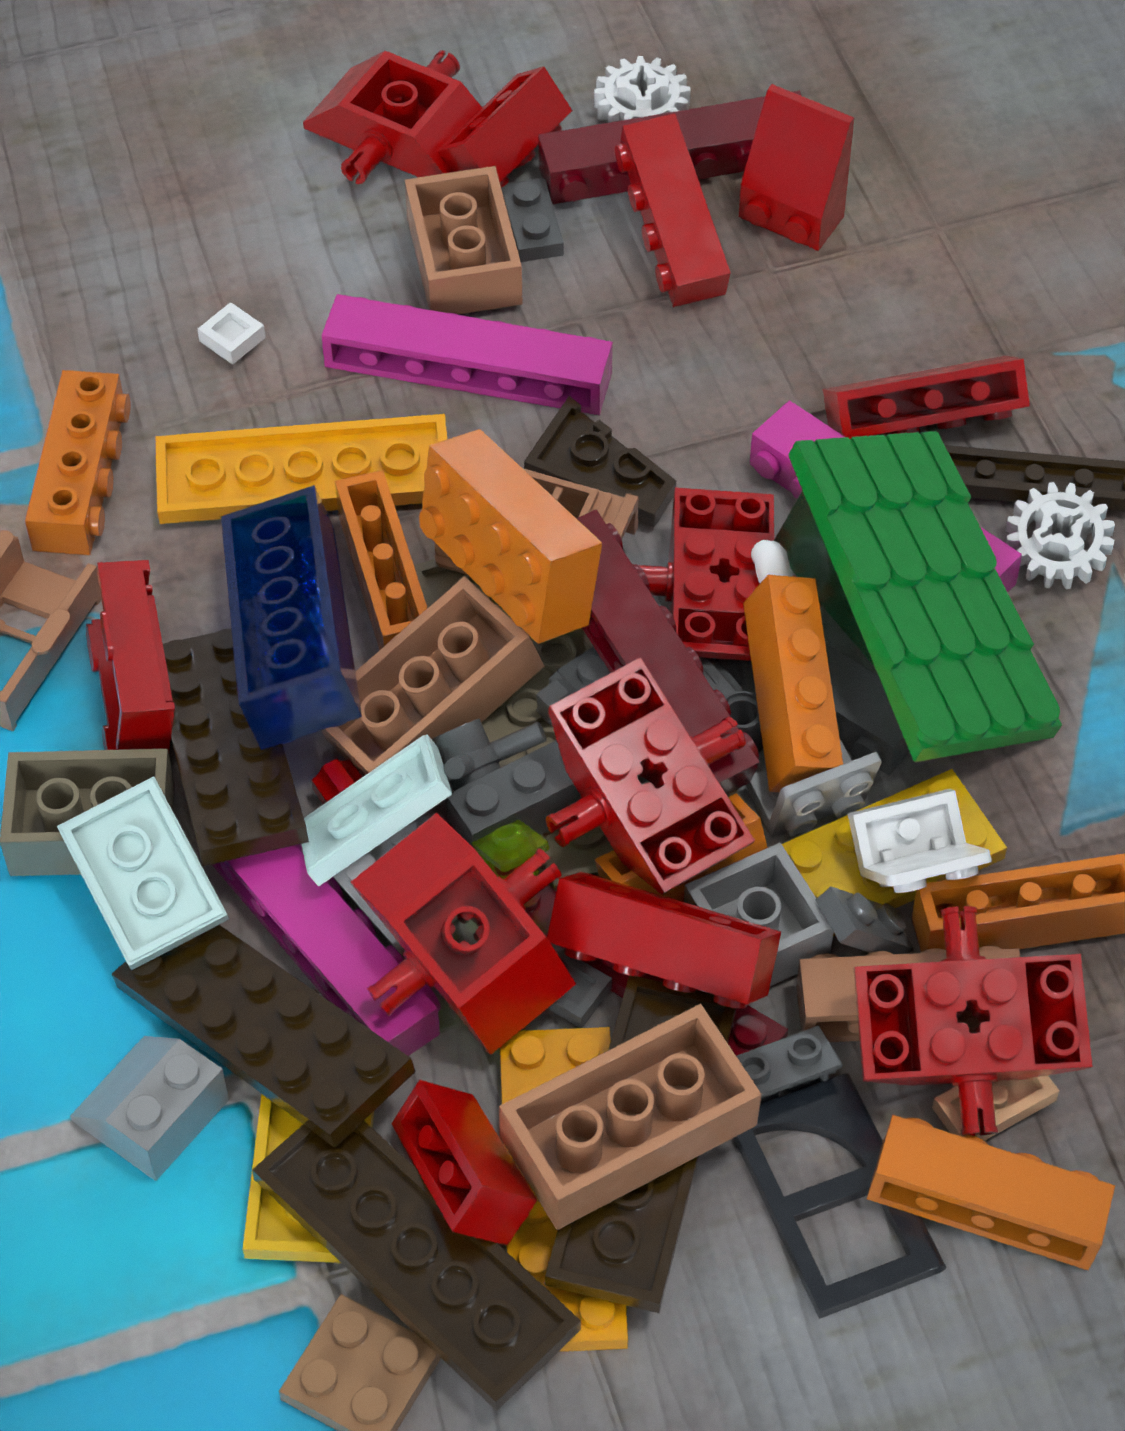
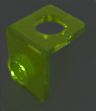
M519 819L472 842L478 854L496 876H500L502 879L506 876L498 875L494 866L502 872H507L520 866L538 848H541L544 852L550 849L545 838ZM539 869L533 873L534 876L538 875Z

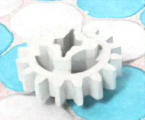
M638 56L634 64H630L626 59H621L619 69L607 66L606 77H597L596 89H594V108L598 109L599 121L608 120V123L687 110L688 106H690L691 90L690 87L686 86V75H676V66L674 64L663 68L661 67L660 58L654 59L649 64L645 63L643 56Z
M1051 482L1045 495H1041L1035 488L1030 489L1028 503L1017 500L1013 512L1015 516H1008L1006 531L1010 534L1006 537V544L1022 554L1020 566L1025 564L1028 566L1026 579L1031 581L1038 574L1045 576L1044 587L1049 589L1054 579H1061L1065 589H1071L1073 577L1078 576L1084 583L1090 582L1092 568L1103 571L1107 561L1105 555L1112 554L1115 541L1110 538L1114 532V521L1104 520L1108 510L1107 505L1100 504L1093 507L1091 504L1094 492L1089 490L1082 497L1075 495L1076 489L1073 483L1068 485L1065 492H1058L1055 483ZM1035 520L1036 530L1033 531L1032 537L1028 539L1027 528ZM1092 533L1093 543L1086 552L1084 550V541L1087 538V534Z

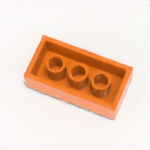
M481 429L429 445L427 468L424 472L425 485L422 510L419 514L420 528L426 537L432 539L452 559L453 563L477 583L484 594L491 597L511 617L513 622L521 627L537 644L588 626L602 542Z

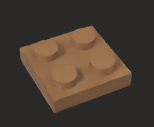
M340 1294L280 1388L279 1395L281 1401L336 1431H397L441 1357L414 1332Z

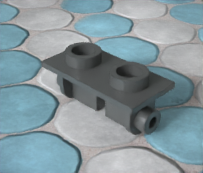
M819 1026L736 1056L761 1092L760 1104L778 1098V1091L787 1089L788 1093L815 1083L827 1081L829 1075L836 1073L837 1069L843 1067L842 1062Z

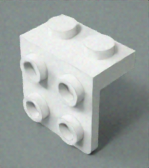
M952 789L847 813L860 875L879 883L880 887L893 886L895 893L922 889L927 886L926 878L942 874L946 875L947 880L968 878L979 873L978 865L992 861L990 850L966 843L956 792Z

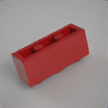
M545 66L522 72L513 77L438 150V153L452 172L495 166L502 188L509 182L507 175L513 169L525 165L536 155L534 148L538 146V135L561 131L562 126L560 123L573 110Z
M419 1079L391 1125L452 1232L508 1245L522 1223L529 1216L531 1209L537 1202V1198L474 1095Z

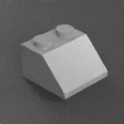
M143 1036L70 1117L75 1124L154 1181H157L229 1101L223 1069L180 1039Z

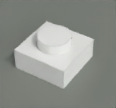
M231 302L197 329L199 342L232 365L266 338L264 325Z

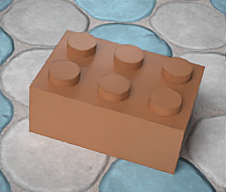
M492 166L405 179L407 220L429 310L465 314L522 305V265L496 167Z

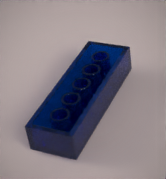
M315 485L221 516L238 702L261 750L281 743H289L299 737L329 727L341 726L348 721L362 717L335 530Z

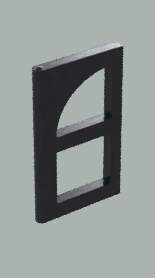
M845 1073L760 1104L757 1126L734 1137L819 1319L939 1274L946 1269V1265L922 1217L883 1204L881 1205L906 1256L830 1285H826L796 1222L867 1196L883 1143L850 1074ZM783 1130L817 1134L838 1143L848 1150L861 1164L862 1168L784 1196L755 1135Z

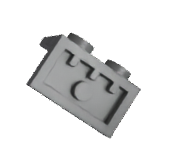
M840 740L843 765L785 786L780 792H769L766 769L754 773L751 782L745 786L771 838L788 832L789 836H796L813 828L817 824V820L834 813L837 818L848 815L847 813L861 809L865 804L864 802L882 763L877 752L852 761Z

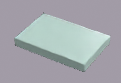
M428 734L415 740L304 817L309 842L302 843L307 874L318 887L452 795L439 749Z
M154 776L57 826L131 970L229 920L222 903Z

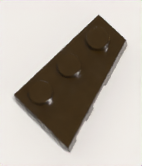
M568 396L524 461V469L621 497H625L626 494L638 496V521L653 527L674 497L676 480L636 448H627L612 436L611 428L601 420L597 422L591 420L581 412V405L570 396Z

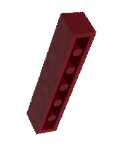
M799 90V91H793V93H796V94L802 96L800 90ZM765 96L539 134V169L542 178H545L552 205L628 192V185H631L627 172H620L615 157V145L620 144L622 126L674 113L680 125L698 180L744 172Z
M597 509L576 518L602 542L589 625L582 627L609 672L612 673L641 657L691 737L718 724L722 719L728 716L731 717L730 706L725 696L719 690H713L703 675V665L699 656L691 647L686 648L677 635L676 624L672 614L665 606H659L650 593L646 574L639 565H632L623 551L622 539L617 529L611 523L606 524ZM737 727L731 729L732 733L730 735L737 732L739 729ZM743 732L746 742L745 747L735 750L708 765L726 795L749 784L760 763L757 747L752 738L745 732Z

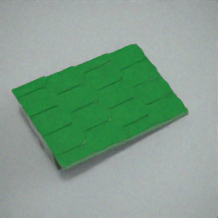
M938 431L922 432L921 434L915 432L887 434V436H857L851 439L843 437L816 439L815 441H796L788 456L802 492L774 541L780 543L786 550L790 568L797 577L816 579L819 603L876 668L913 761L919 762L1054 738L1062 726L1059 719V704L1031 652L1034 643L995 569L997 564L996 556L968 504L971 495Z

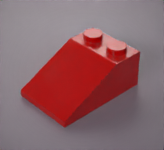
M771 84L766 92L740 186L739 218L789 238L793 242L819 251L844 218L854 117Z

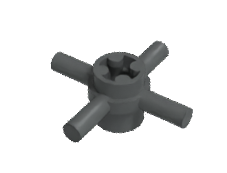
M480 718L432 739L439 749L444 772L454 791L501 768L499 765L500 761L547 741L541 724L536 722L493 742H489Z

